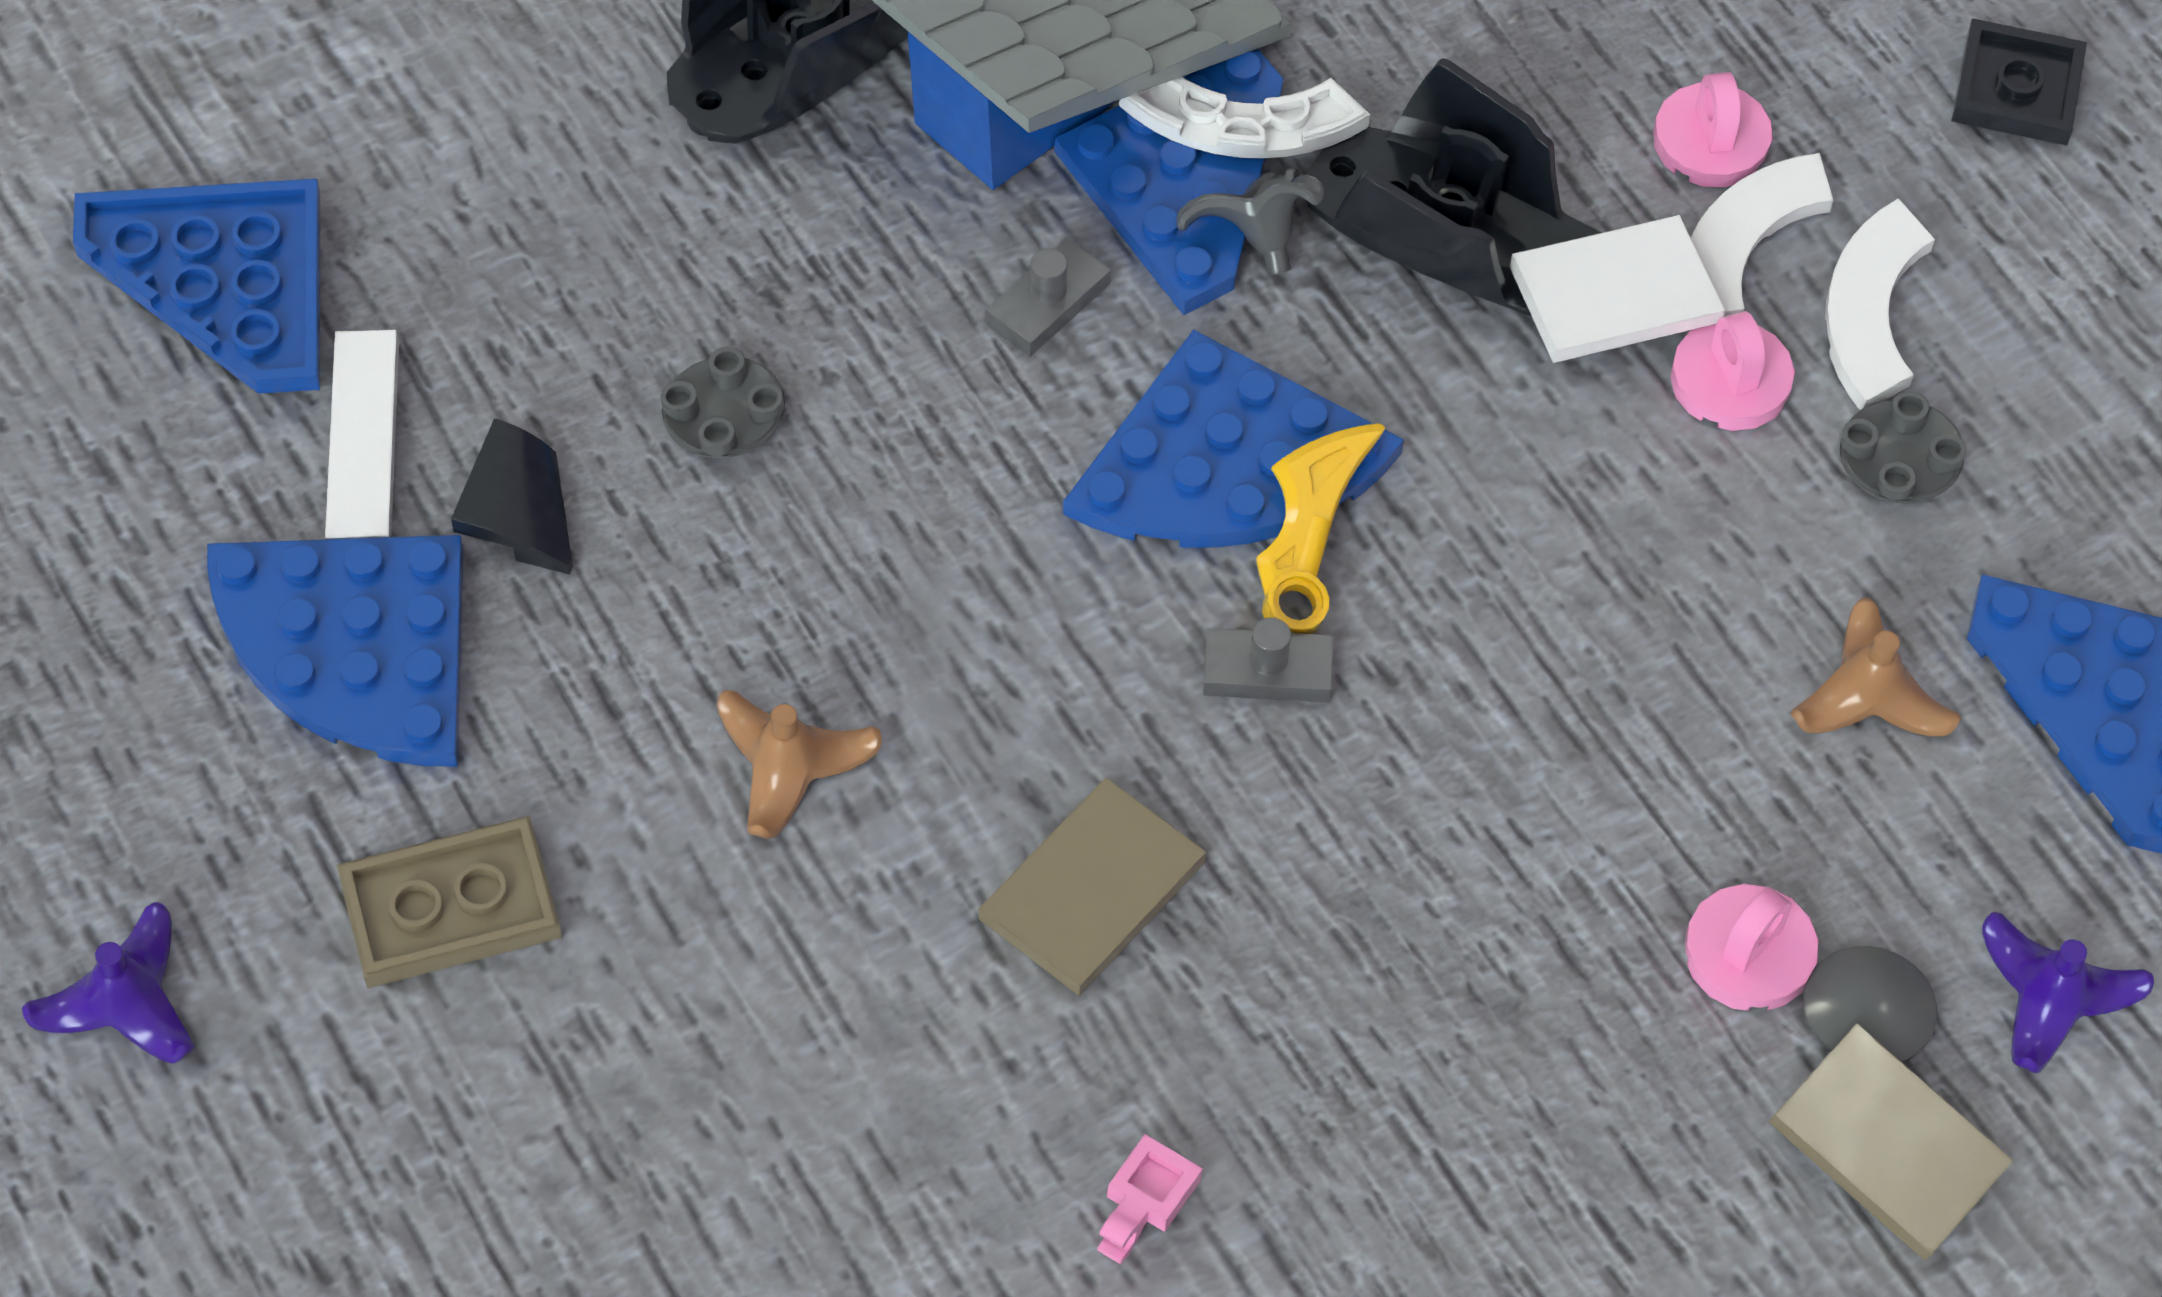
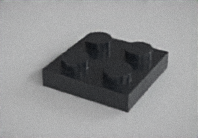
M1972 18L1967 32L1951 122L2067 146L2073 131L2087 42Z

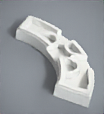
M1179 77L1119 100V106L1134 119L1172 141L1205 152L1239 158H1276L1310 153L1351 138L1368 128L1370 113L1332 78L1305 91L1266 98L1263 104L1227 101L1225 94L1203 88L1184 77Z
M1820 153L1790 158L1755 171L1726 190L1708 208L1698 222L1691 240L1725 309L1723 317L1744 312L1745 308L1742 298L1743 271L1750 254L1764 237L1771 236L1779 229L1797 220L1830 212L1833 197Z
M1899 198L1875 213L1852 236L1842 251L1834 269L1826 299L1824 320H1827V333L1831 346L1829 351L1830 358L1843 387L1859 410L1871 404L1887 400L1909 388L1914 376L1898 352L1892 337L1889 323V300L1893 288L1900 277L1916 261L1931 252L1935 239Z

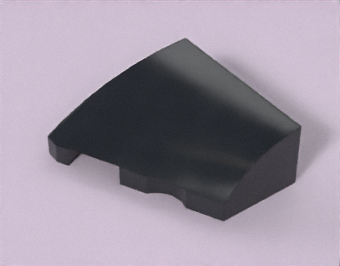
M494 418L451 517L454 533L513 547L515 560L518 562L570 575L573 568V560L556 452L528 431Z

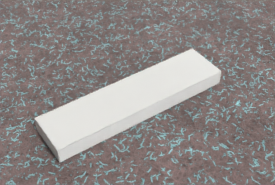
M397 330L335 331L325 540L392 537L399 356Z

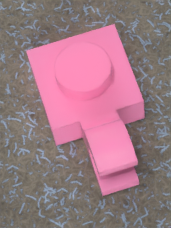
M1144 1134L1108 1185L1107 1198L1119 1205L1100 1230L1099 1235L1104 1237V1239L1099 1244L1097 1251L1121 1265L1133 1249L1147 1222L1165 1232L1200 1183L1203 1168Z

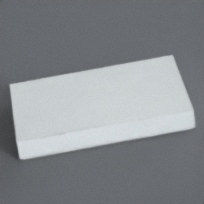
M1680 215L1514 253L1509 265L1553 363L1717 324L1719 318H1722L1725 313L1723 304Z

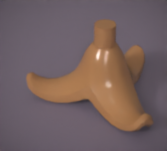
M1867 597L1855 603L1850 612L1843 644L1841 667L1813 695L1794 707L1790 712L1791 717L1794 718L1799 728L1807 733L1818 734L1834 731L1852 725L1869 716L1876 715L1912 733L1925 736H1945L1951 734L1956 729L1962 718L1958 712L1932 699L1911 676L1898 652L1900 646L1899 637L1892 631H1884L1878 606L1872 599Z
M725 690L718 697L717 710L725 729L739 750L752 764L751 794L747 822V833L750 835H757L765 839L774 838L791 819L806 792L807 786L812 780L852 770L876 755L881 748L882 737L880 729L874 726L846 731L822 729L804 724L797 718L796 710L788 704L776 706L771 714L750 703L736 691Z

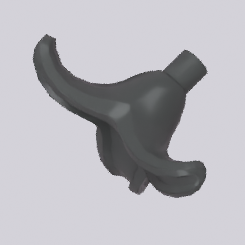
M1289 168L1286 174L1283 175L1274 172L1265 173L1248 186L1244 195L1204 194L1190 200L1178 212L1176 217L1177 228L1179 231H1186L1193 222L1201 217H1223L1238 226L1251 245L1259 252H1263L1268 275L1283 273L1291 270L1286 246L1291 236L1296 199L1303 198L1312 205L1317 206L1323 199L1324 188L1316 177L1300 175L1298 169Z

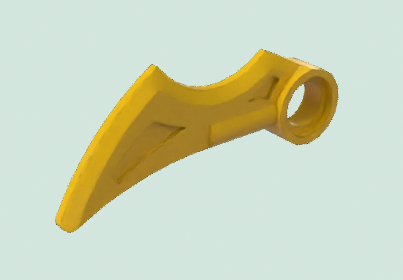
M1379 423L1362 425L1323 436L1294 450L1271 467L1283 491L1285 519L1275 541L1256 557L1258 573L1265 595L1262 606L1264 619L1277 618L1284 621L1289 626L1291 633L1313 634L1320 627L1329 610L1330 598L1326 587L1317 578L1335 512L1350 479L1385 430L1384 425ZM1289 591H1297L1306 595L1312 605V615L1302 620L1291 619L1282 612L1279 605V597Z

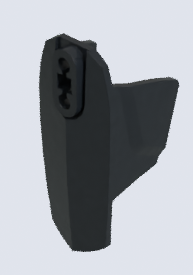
M682 0L681 27L685 39V49L667 71L669 105L676 108L687 119V124L693 132L706 136L708 141L737 144L773 131L813 109L891 52L908 37V31L872 0Z
M1444 58L1438 60L1425 76L1393 130L1387 131L1368 127L1351 138L1323 148L1305 174L1316 177L1324 188L1322 201L1316 206L1306 200L1308 207L1345 236L1373 252L1423 275L1531 317L1532 315L1509 267L1512 254L1602 233L1563 212L1556 177L1554 143L1542 132L1533 117L1452 61Z

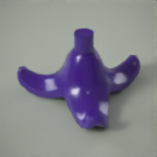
M159 902L151 903L144 909L136 926L121 946L115 942H105L96 949V964L88 974L61 992L28 1001L22 1007L23 1017L28 1025L36 1030L50 1033L83 1032L104 1026H112L147 1053L171 1064L180 1061L186 1054L191 1052L195 1048V1044L161 985L167 966L172 936V920L168 909Z
M1992 912L1988 915L1982 925V935L1991 958L2002 975L2018 992V1003L2012 1035V1062L2016 1066L2028 1069L2032 1073H2040L2047 1066L2080 1017L2102 1015L2132 1006L2145 999L2153 989L2154 976L2147 970H2112L2086 963L2087 948L2078 940L2069 939L2061 945L2060 949L2052 950L2026 937L2002 913Z

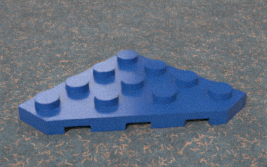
M1259 49L1248 51L1242 55L1182 76L1203 88L1225 94L1227 101L1263 104L1266 98L1282 96L1284 80ZM1120 106L1055 137V154L1183 315L1234 290L1239 271V262L1244 242H1246L1243 232L1234 223L1217 216L1198 218L1186 231H1179L1176 217L1179 210L1190 200L1204 194L1244 195L1248 186L1262 175L1266 158H1239L1213 154L1188 147L1149 129Z
M317 179L75 193L73 244L76 254L80 259L258 394L320 390V189Z
M1982 574L1976 589L1967 640L1981 658L1988 656L2007 680L2004 688L2035 726L2040 723L2060 749L2057 756L2087 795L2094 792L2114 818L2111 824L2126 845L2162 854V618Z

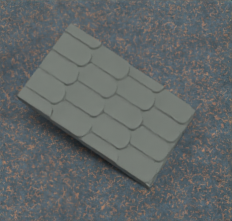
M872 0L908 31L915 124L992 190H995L1055 146V137L1093 119L1116 101L1242 55L1248 51H1253L1290 37L1291 23L1281 16L1278 8L1269 0Z

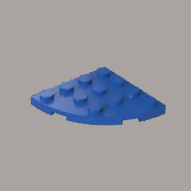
M1193 329L1064 499L1063 515L1091 528L1121 538L1135 541L1136 534L1152 538L1179 540V547L1183 548L1226 547L1278 537L1285 519V500L1282 488L1271 467L1294 450L1318 438L1337 431L1374 423ZM1384 430L1381 437L1350 479L1339 504L1349 497L1354 501L1376 483L1402 454L1404 439Z
M461 535L207 544L209 583L213 603L223 632L234 651L239 665L254 685L279 710L302 727L329 742L336 744L338 740H341L356 747L375 751L379 759L420 766L458 767L463 544Z

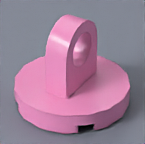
M1731 72L1707 74L1703 76L1700 83L1680 88L1663 101L1656 116L1653 129L1654 149L1666 168L1674 174L1677 169L1682 174L1688 175V182L1702 187H1729L1757 171L1758 167L1765 162L1772 143L1771 120L1757 100L1745 91L1738 89Z
M1744 311L1719 318L1717 324L1689 331L1677 346L1670 379L1676 399L1691 416L1700 421H1703V417L1710 421L1718 422L1717 428L1737 431L1757 428L1777 417L1790 396L1795 370L1789 351L1776 335L1757 325L1752 315Z
M1741 884L1719 889L1699 904L1686 930L1685 951L1688 957L1687 965L1692 978L1709 997L1732 1009L1750 1011L1751 1007L1762 1008L1768 1006L1767 1010L1785 1006L1803 992L1817 964L1818 937L1810 917L1792 898L1771 887Z

